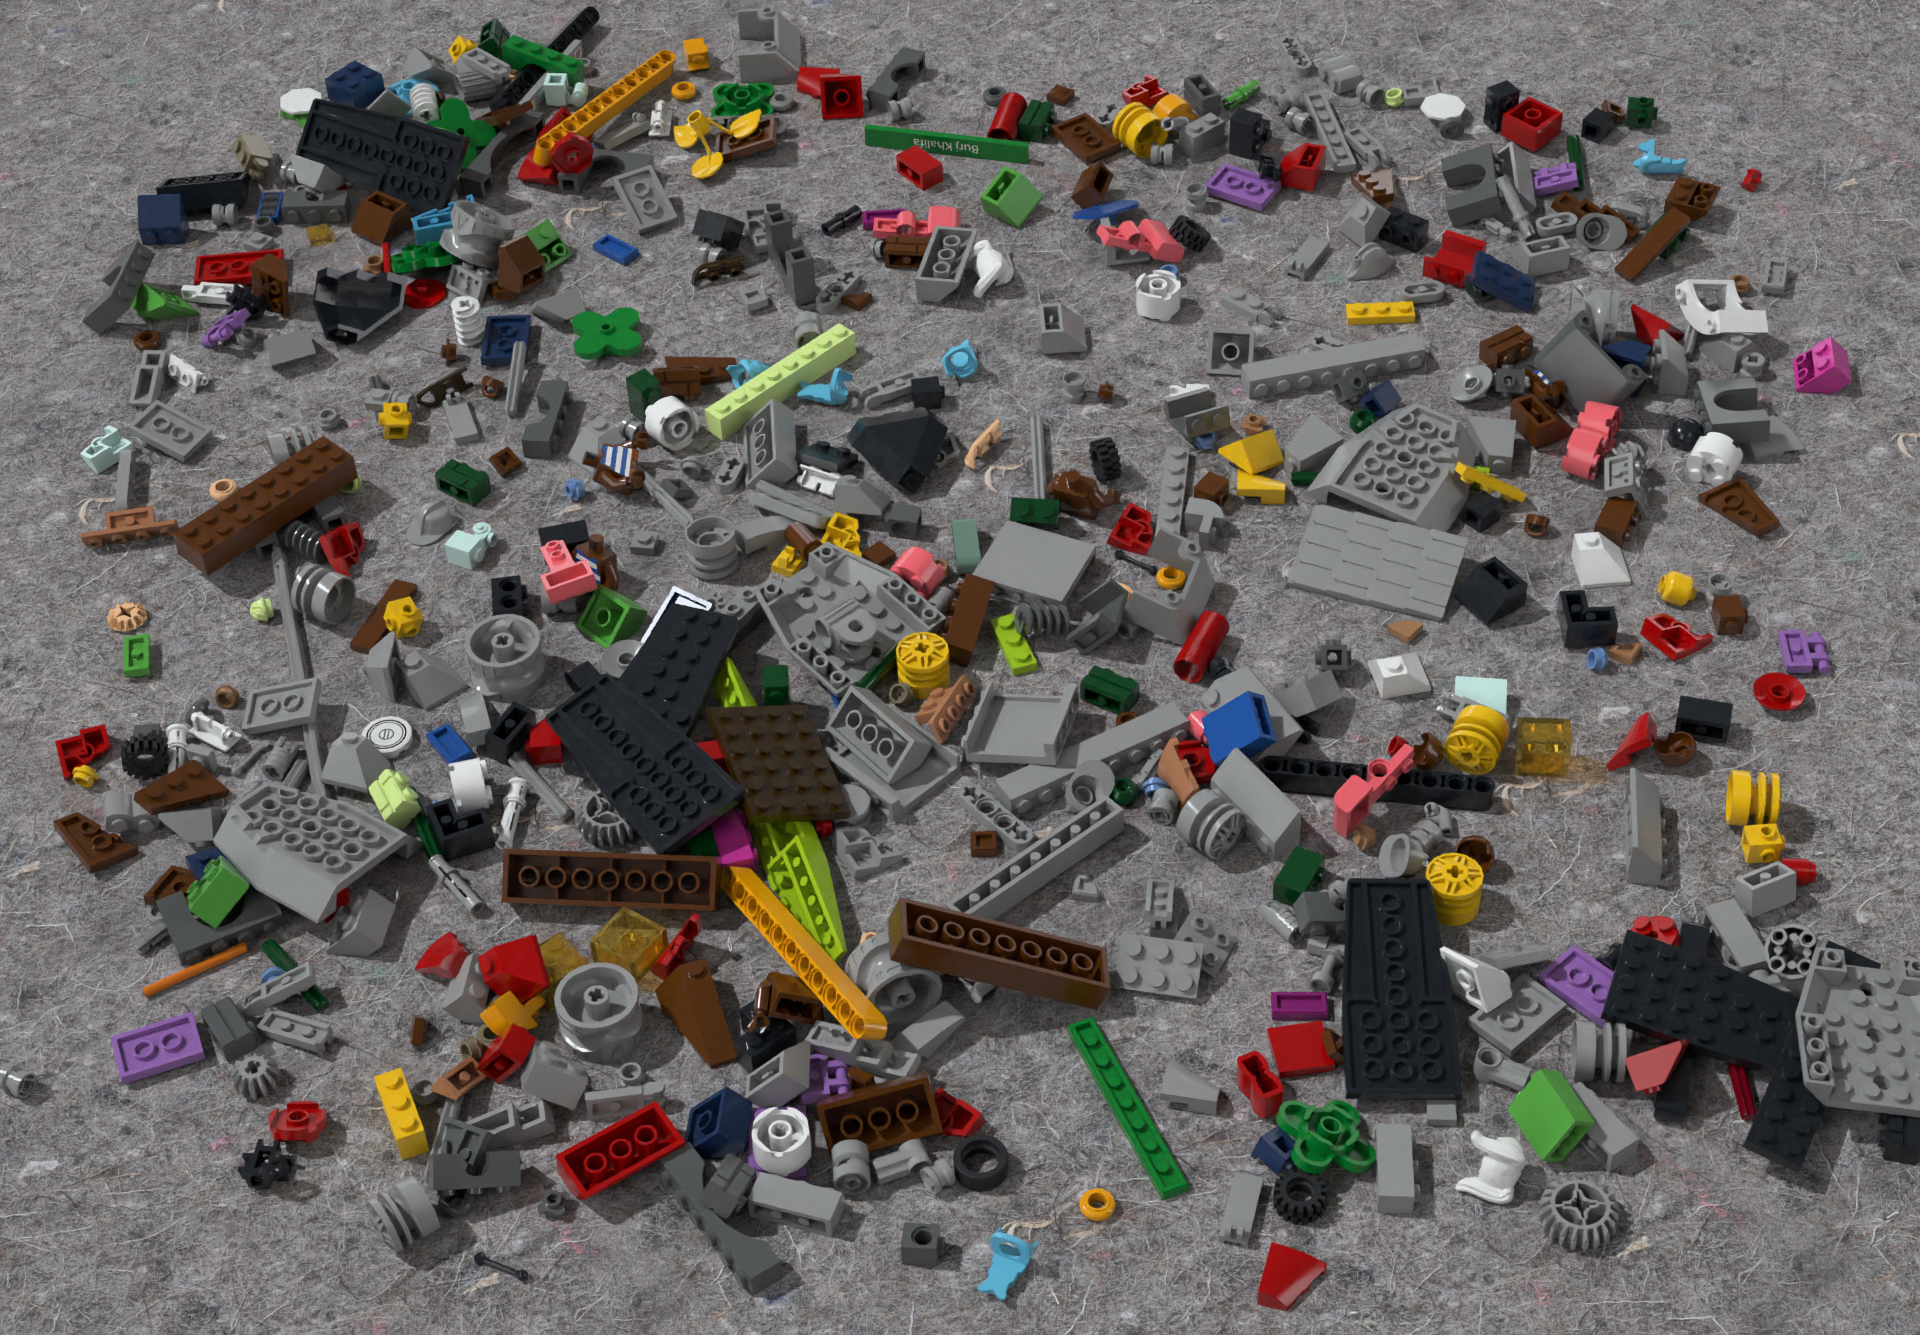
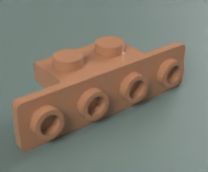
M153 506L107 512L105 513V530L81 533L80 536L85 546L99 547L103 543L109 542L120 544L129 539L146 540L150 536L156 535L172 536V533L178 530L180 526L176 519L155 522Z
M967 675L960 676L953 687L947 689L940 687L931 691L929 698L921 705V709L915 716L919 726L929 724L938 744L945 742L976 696L974 685L969 681Z

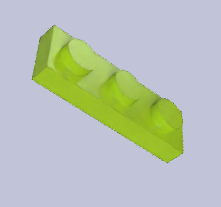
M1009 614L990 619V628L1013 676L1037 670V661L1023 633L1018 634L1016 631L1014 615Z

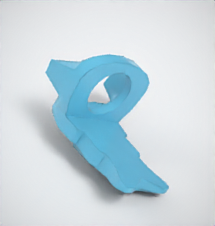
M1649 139L1647 142L1638 145V150L1645 152L1641 158L1633 162L1640 172L1646 174L1684 173L1683 167L1687 163V159L1672 160L1671 158L1655 156L1654 139Z
M966 339L958 347L950 348L949 352L942 358L943 367L950 378L953 375L959 379L968 378L978 368L979 361L974 349L970 346L969 339Z
M741 359L738 365H728L726 370L731 375L733 384L737 389L742 386L741 378L746 371L751 379H753L773 365L759 360Z
M835 368L831 383L828 385H814L802 381L800 384L802 390L797 393V397L813 400L814 402H824V404L829 405L843 404L848 396V390L844 382L853 381V374L845 372L841 368Z
M999 1227L990 1238L994 1255L991 1261L992 1266L988 1270V1278L977 1289L981 1293L995 1294L999 1300L1003 1301L1006 1299L1008 1289L1014 1286L1018 1276H1022L1027 1270V1264L1038 1248L1039 1242L1036 1241L1033 1244H1028L1013 1235L1003 1233L1002 1228ZM1002 1242H1007V1243H1010V1244L1014 1245L1015 1247L1010 1246V1245H1008V1244H1001V1243H1002Z

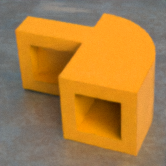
M703 37L683 40V52L688 71L709 69L707 44H704Z
M1169 94L1163 97L1152 110L1153 113L1162 119L1165 117L1178 118L1185 116L1195 121L1198 118V115L1192 112L1193 107L1190 106V103L1177 94Z
M508 991L494 1000L479 1016L497 1036L513 1023L530 1031L538 1025L534 1019L541 1014L538 1009L546 1001L539 993L522 1005L513 993Z

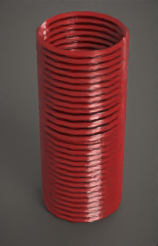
M1010 92L1002 97L987 133V138L1014 141L1018 131V123L1027 108V102L1022 95Z
M1206 611L1199 617L1173 663L1175 674L1183 681L1196 683L1203 678L1209 664L1229 631V623L1223 615L1214 611Z

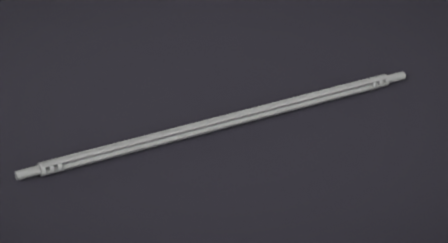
M278 537L280 547L275 548L273 543H271L273 550L271 559L293 681L308 679L297 614L291 603L292 587L286 554L282 551V545ZM315 717V722L302 724L314 794L330 799L328 784L321 782L324 761Z

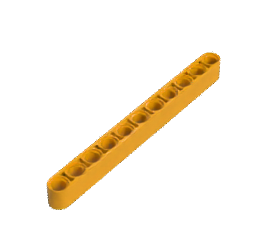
M669 50L659 51L540 137L536 142L533 156L534 162L541 166L552 164L550 149L559 139L570 132H575L577 135L587 138L669 78L673 72L676 55Z
M724 866L721 869L722 890L848 1033L855 1039L882 1040L887 1033L885 1017L752 869Z

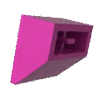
M1831 336L1792 360L1796 390L1799 393L1833 394L1852 382L1848 353Z

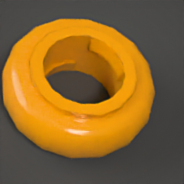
M679 82L672 87L671 93L675 99L685 101L693 98L696 95L697 89L691 82Z
M1172 566L1161 568L1156 575L1158 585L1165 590H1177L1185 584L1187 579L1185 572Z
M1094 1188L1082 1195L1079 1208L1087 1219L1103 1221L1111 1217L1115 1211L1116 1202L1109 1191ZM1095 1201L1103 1202L1105 1206H1103L1102 1208H1093L1090 1206V1204Z

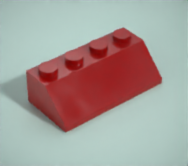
M654 1101L555 1155L557 1170L572 1195L586 1201L686 1145V1142L657 1101Z

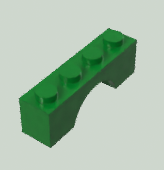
M512 35L503 44L502 61L509 64L512 69L521 71L527 64H535L544 68L548 73H566L570 87L574 88L576 83H583L584 81L583 61Z

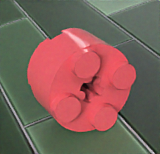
M1587 401L1584 412L1579 413L1577 425L1609 436L1605 449L1610 453L1616 443V440L1613 439L1615 433H1619L1621 409L1614 405Z
M1575 427L1566 447L1568 449L1567 454L1563 456L1561 470L1594 481L1599 470L1597 465L1599 462L1603 463L1607 453L1605 448L1609 436L1583 427Z
M910 547L909 550H905L890 568V571L896 573L926 600H929L945 578V570L939 562L937 565L932 560L934 556L919 547Z

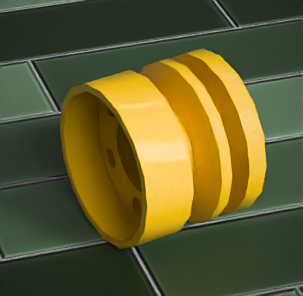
M1140 102L1126 105L1115 117L1112 125L1114 137L1140 158L1151 157L1152 143L1164 145L1169 131H1165V128L1161 127L1162 118Z
M918 632L904 637L896 648L898 683H908L914 693L913 698L928 699L930 692L937 688L947 689L950 684L949 650L946 641L942 637L929 632Z
M1470 705L1463 708L1453 724V729L1444 743V753L1447 760L1457 769L1472 775H1483L1490 772L1495 767L1501 750L1509 738V725L1504 717L1492 708L1482 705Z
M1731 770L1726 791L1727 825L1746 826L1749 815H1753L1755 825L1762 824L1764 816L1765 824L1777 823L1782 802L1779 774L1770 773L1766 784L1765 773L1759 772L1756 783H1752L1750 771Z
M1447 853L1435 857L1427 866L1425 878L1431 883L1438 923L1448 926H1459L1471 922L1478 915L1484 878L1481 866L1467 855L1458 853Z

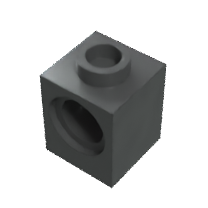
M894 503L891 511L887 512L885 517V526H888L889 537L917 540L923 525L922 507Z
M904 1222L901 1241L902 1264L938 1266L939 1255H944L945 1237H940V1226L938 1224Z

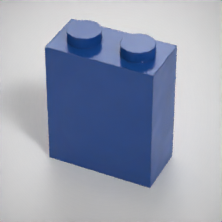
M1246 691L1201 718L1204 734L1210 748V757L1215 765L1221 766L1235 748H1238L1247 758H1250L1277 742L1265 697L1258 693Z

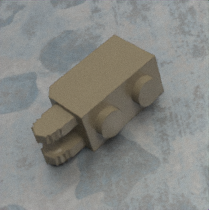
M239 133L237 140L233 142V152L244 172L249 173L256 181H263L273 156L263 137Z

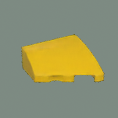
M1237 468V496L1261 497V504H1285V483L1258 474L1251 475L1245 470Z
M835 512L827 525L826 533L821 542L823 544L829 542L859 557L862 556L859 548L858 520L840 512Z

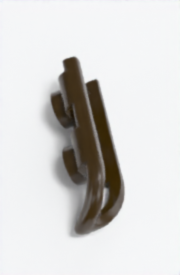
M744 255L698 266L692 274V285L695 286L698 280L705 277L709 281H717L721 278V274L724 273L730 274L731 277L739 276L742 274V269H744L743 263L741 264V261L745 260ZM728 264V267L720 268L721 265Z
M463 366L431 383L416 396L417 403L423 406H435L446 400L447 389L453 387L454 391L449 393L453 397L455 396L454 392L459 391L460 393L473 386L472 382L466 384L462 373L467 371V368ZM429 391L435 399L434 402L421 401V397Z

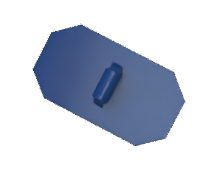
M1134 200L1108 201L1076 211L1072 214L1073 219H1098L1099 224L1100 218L1109 217L1110 224L1115 225L1117 214L1140 207L1139 202Z

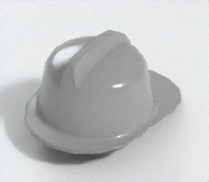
M1589 213L1578 222L1576 236L1578 241L1585 247L1613 251L1625 242L1627 229L1625 223L1620 218L1600 213Z
M439 499L436 502H428L420 508L418 519L407 529V540L416 546L432 544L457 524V516L449 511L443 499Z
M1090 759L1083 762L1076 769L1065 789L1066 802L1070 807L1069 812L1080 813L1103 796H1110L1115 785V777L1111 768L1106 763Z
M1407 834L1391 835L1386 838L1380 849L1379 867L1381 873L1388 878L1413 875L1420 870L1423 860L1429 859V855L1423 853L1420 841L1408 837Z

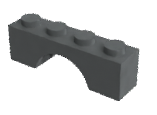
M902 47L894 55L889 65H886L881 75L876 78L873 85L868 88L866 97L869 102V108L888 112V101H900L898 83L907 80H917L926 69L925 52Z
M541 380L536 396L539 412L547 416L536 423L526 425L521 441L525 458L552 459L554 450H557L559 446V435L563 434L564 419L567 420L568 406L573 403V392L569 391L568 381Z

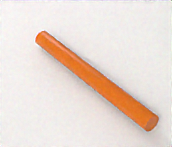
M242 942L143 987L142 991L145 997L148 998L248 952L247 947Z

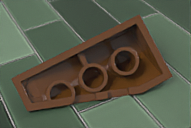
M703 958L679 965L655 990L662 1014L667 1020L670 1019L673 1022L677 1031L688 1039L692 1044V1048L710 1068L736 1062L734 1045L706 959Z

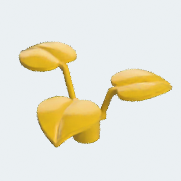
M761 109L736 119L730 125L731 130L716 123L711 117L706 119L700 110H696L688 116V124L674 126V137L679 147L684 149L692 147L696 144L698 138H701L707 151V156L699 158L692 166V175L696 179L712 176L723 164L722 154L720 152L712 154L703 136L709 133L711 129L710 124L729 135L734 134L737 139L745 138L757 129L762 114Z

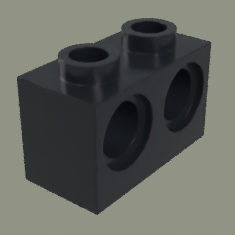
M520 575L492 578L493 616L502 614L529 616L528 602L524 601V599H528L527 585H522Z

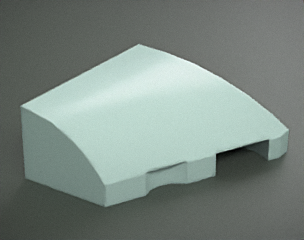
M110 425L104 428L106 432L104 437L95 438L91 445L80 453L83 460L97 474L117 463L120 451L131 449L136 451L133 442L123 438L119 430Z
M1455 677L1454 695L1461 698L1464 696L1506 714L1507 679Z

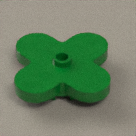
M748 82V86H739L738 83L718 85L713 90V99L718 105L711 110V116H743L757 109H761V115H774L773 107L769 104V99L775 94L774 87L765 82ZM728 120L724 121L726 125L721 126H727Z
M448 98L439 109L441 120H432L426 124L471 138L460 172H464L471 162L477 158L476 150L485 149L492 139L496 137V131L486 121L471 120L468 107L462 100Z
M428 241L427 244L418 246L417 243L401 248L402 253L391 256V265L394 273L446 266L458 262V257L446 251L439 244V241Z
M618 308L608 316L586 311L577 314L572 320L573 331L576 335L580 336L574 342L575 355L581 359L605 358L604 355L615 354V357H627L637 354L642 349L641 336L635 332L640 325V317L638 311L633 308Z
M1295 1100L1286 1101L1280 1106L1276 1115V1121L1284 1132L1297 1139L1291 1151V1158L1298 1168L1311 1174L1325 1172L1331 1163H1336L1347 1171L1357 1174L1366 1173L1371 1169L1376 1159V1153L1367 1141L1359 1137V1130L1357 1128L1360 1123V1115L1353 1106L1339 1100L1329 1101L1317 1108V1104L1308 1106L1303 1102Z

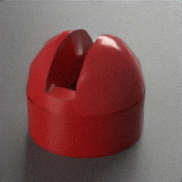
M1395 735L1388 745L1387 753L1394 756L1405 743L1409 745L1408 741Z

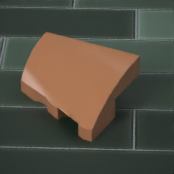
M1175 737L1168 741L1158 764L1157 777L1166 781L1169 789L1177 793L1179 797L1177 808L1181 812L1190 798L1199 792V786L1190 770L1187 759L1181 760L1178 756L1179 741Z

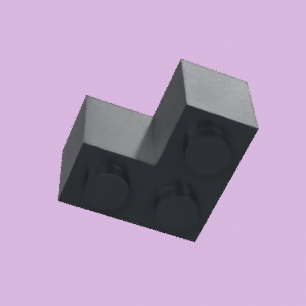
M1239 108L1230 118L1229 154L1253 160L1255 154L1260 153L1265 143L1269 142L1272 137L1270 120L1263 119L1262 114Z
M699 209L692 234L699 236L698 241L714 244L729 250L730 246L739 247L745 223L727 215Z
M1585 590L1559 591L1557 617L1565 648L1615 645L1618 621L1614 606L1589 607Z
M451 798L426 806L431 828L446 862L496 846L492 825L484 807L458 815Z
M755 999L739 1009L742 1031L745 1034L734 1040L737 1062L749 1074L782 1051L797 1045L796 1028L788 1020L770 1017L767 1013L765 1016L768 1017L770 1022L767 1029L760 1035V1027L756 1025V1028L749 1032L748 1024L756 1016L754 1012Z

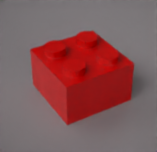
M1529 96L1503 114L1501 136L1535 152L1561 134L1563 112Z

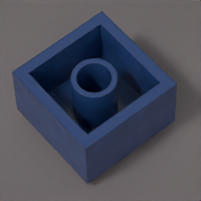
M355 60L324 79L329 100L363 109L371 105L385 91L382 74Z

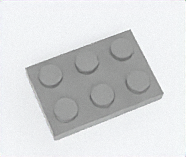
M651 165L612 177L611 182L638 234L677 222L678 216Z
M156 399L128 426V433L185 462L213 435V429Z
M318 677L250 690L241 730L245 735H251L315 722L322 682Z
M1122 933L1114 988L1197 1000L1204 944Z
M1525 973L1510 984L1513 997L1489 1013L1479 1009L1468 1018V1026L1509 1057H1512L1560 1017L1567 1008V1004Z

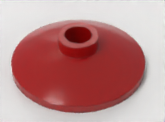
M1776 672L1764 674L1755 681L1753 686L1755 699L1761 705L1771 710H1794L1805 700L1806 692L1804 686L1799 680L1788 674Z

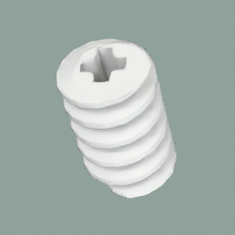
M426 83L414 86L409 95L413 119L423 123L439 120L440 116L435 89Z
M471 296L455 298L451 302V308L453 309V320L457 330V341L464 347L478 345L484 338V325L482 323L480 304L477 299Z

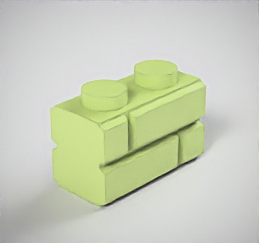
M385 769L378 777L379 780H375L368 789L385 823L401 830L411 822V818H414L421 811V807L416 800L418 794L409 787L408 783L410 780L403 772Z

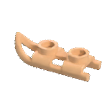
M996 419L971 445L964 459L965 464L969 468L976 469L974 459L977 456L983 458L990 448L987 445L990 443L995 445L1001 438L1002 434L999 432L1000 420Z

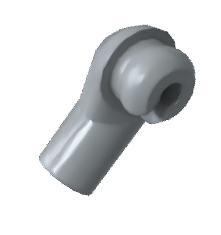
M1428 802L1424 806L1426 817L1439 824L1443 836H1451L1454 833L1449 810L1437 805L1435 802Z

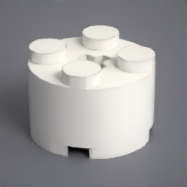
M1153 270V274L1146 276V273L1138 277L1136 281V308L1139 316L1159 319L1165 322L1169 321L1171 316L1178 312L1180 309L1181 283L1180 280L1176 279L1175 274L1165 270Z
M674 396L665 397L646 408V431L661 445L671 450H680L692 442V435L694 432L697 433L699 429V418L691 408Z
M1710 432L1706 436H1700L1686 461L1687 469L1690 472L1689 478L1694 482L1704 481L1710 483L1714 487L1730 481L1742 461L1743 453L1741 448L1738 447L1737 449L1732 444L1734 440L1721 433Z
M480 758L448 764L459 815L483 807L484 809H489V805L494 804L490 785L485 786L484 780L489 779L485 760L480 761Z
M772 1107L761 1112L753 1122L751 1137L754 1157L757 1164L765 1171L786 1177L789 1173L802 1168L811 1158L810 1130L807 1118L797 1109L787 1107L788 1110H778V1107Z

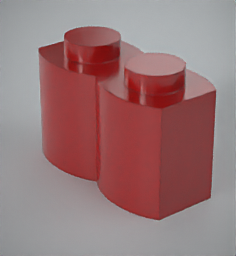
M1254 1050L1237 1057V1086L1246 1097L1250 1098L1253 1111L1262 1119L1276 1115L1283 1100V1085L1280 1079L1273 1072L1269 1071L1267 1060L1258 1051Z

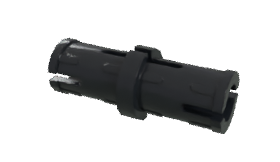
M853 205V207L843 213L838 212L835 214L834 218L821 225V229L826 236H830L840 228L845 229L849 226V223L860 218L862 211L857 205Z

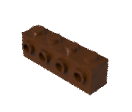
M967 573L964 582H958L954 595L959 596V598H953L949 612L953 613V616H947L943 628L948 632L941 635L948 644L949 662L968 667L994 587V581Z

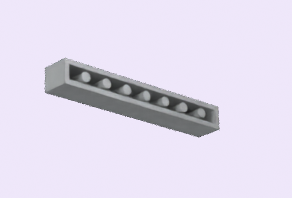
M1411 333L1242 364L1241 383L1248 398L1252 399L1329 385V382L1340 378L1339 373L1351 368L1353 372L1362 369L1363 374L1367 377L1424 367L1426 349L1418 334Z
M1173 702L1168 703L1062 750L1057 765L1030 764L996 779V799L1014 816L1025 813L1036 806L1065 794L1067 783L1076 769L1085 761L1090 759L1100 760L1106 763L1114 773L1123 767L1137 763L1141 759L1152 755L1158 749L1164 750L1166 744L1172 738L1176 737L1179 742L1188 739L1189 720Z
M1107 795L1103 796L945 903V908L991 920L996 919L1124 831V809Z

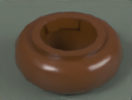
M144 330L139 332L134 338V346L140 351L154 350L161 344V336L154 330Z

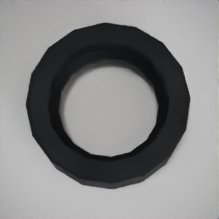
M972 1135L962 1140L955 1148L953 1155L955 1177L965 1188L978 1192L990 1191L1000 1186L1006 1179L1009 1170L1008 1154L1006 1147L1000 1140L990 1135ZM984 1153L995 1157L998 1160V1164L988 1172L978 1173L965 1168L964 1161L974 1154Z

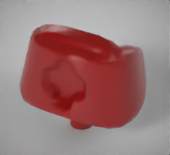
M1748 169V174L1743 182H1741V187L1747 191L1754 192L1758 184L1761 183L1762 173L1757 169Z

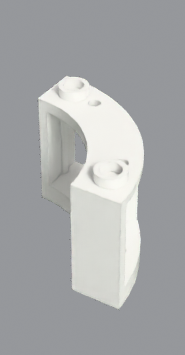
M1687 279L1675 286V297L1679 301L1685 318L1700 333L1706 335L1721 333L1763 335L1769 333L1766 310H1745L1742 307V301L1738 296L1734 280ZM1695 291H1715L1720 310L1712 312L1706 309L1699 301Z

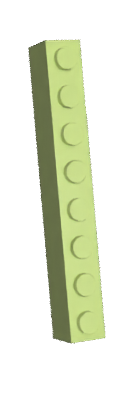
M838 323L705 409L707 431L722 441L742 429L743 425L772 398L782 403L802 389L800 386L802 381L811 384L856 354L855 333Z

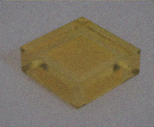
M327 224L306 228L311 247L332 242Z

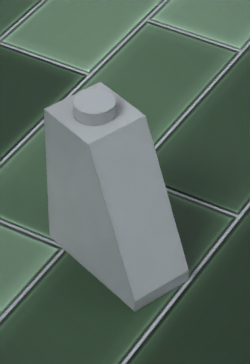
M1312 414L1285 448L1284 467L1289 472L1315 471L1326 465L1337 448L1344 444V438L1316 415Z
M1469 416L1467 433L1477 445L1476 454L1483 467L1490 468V473L1511 475L1516 420Z

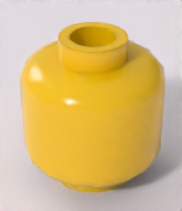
M1671 571L1661 577L1657 592L1660 593L1661 599L1664 602L1682 607L1689 600H1694L1697 587L1694 586V580L1691 576Z

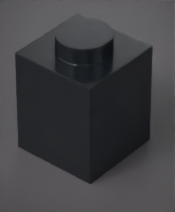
M1595 108L1583 119L1581 137L1600 144L1612 133L1614 114Z
M938 376L911 379L914 410L920 407H925L928 410L942 408L941 399H945L944 385L939 384Z
M1483 491L1464 503L1462 522L1478 533H1482L1500 521L1502 502L1486 491Z

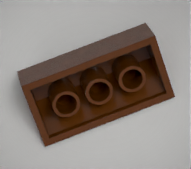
M928 1070L818 1099L816 1105L831 1162V1149L835 1144L844 1140L862 1141L867 1145L870 1152L943 1132Z

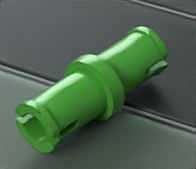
M1252 79L1243 87H1237L1234 93L1222 100V104L1228 102L1223 105L1224 108L1231 110L1238 104L1248 101L1251 95L1260 91V86L1255 88V86L1259 85L1258 81Z

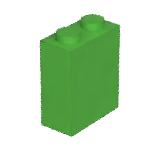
M1540 1069L1534 1073L1531 1081L1515 1096V1100L1507 1108L1542 1161L1562 1162L1595 1124L1560 1071Z

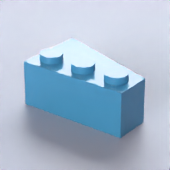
M472 194L466 196L467 201L474 202ZM455 201L448 203L449 207L440 211L433 209L412 218L417 246L427 244L428 241H439L444 229L453 228L451 211Z

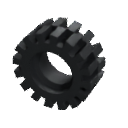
M1179 215L1169 229V233L1178 243H1182L1184 247L1187 246L1189 250L1193 249L1194 252H1202L1211 238L1210 233L1206 231L1205 227H1201L1200 223H1196L1195 220L1184 215Z
M1107 437L1091 441L1089 444L1091 456L1089 457L1092 461L1091 466L1094 468L1093 472L1096 475V479L1100 483L1119 479L1122 473L1120 469L1122 468L1121 463L1119 462L1121 459L1118 456L1119 451L1113 439Z
M139 733L138 738L133 735L130 737V741L126 739L121 747V760L124 772L127 771L128 776L134 774L135 779L143 776V780H148L147 776H151L152 779L156 778V773L160 776L164 774L163 770H167L169 764V751L166 741L164 739L160 740L159 735H155L153 738L152 733H147V736L144 737L143 733ZM146 754H147V755H152V757H149V758H139V757H138V756H140V755H146Z
M1293 1168L1288 1169V1176L1284 1172L1281 1173L1280 1179H1276L1274 1186L1273 1205L1274 1208H1277L1276 1213L1279 1216L1283 1214V1220L1286 1222L1292 1218V1224L1297 1225L1298 1220H1302V1225H1307L1309 1218L1312 1223L1317 1221V1216L1321 1218L1323 1211L1326 1209L1327 1201L1326 1183L1324 1180L1321 1181V1176L1316 1174L1313 1177V1174L1303 1173V1170L1298 1168L1297 1173H1294ZM1294 1191H1303L1310 1194L1311 1199L1302 1202L1295 1201L1289 1197V1194Z

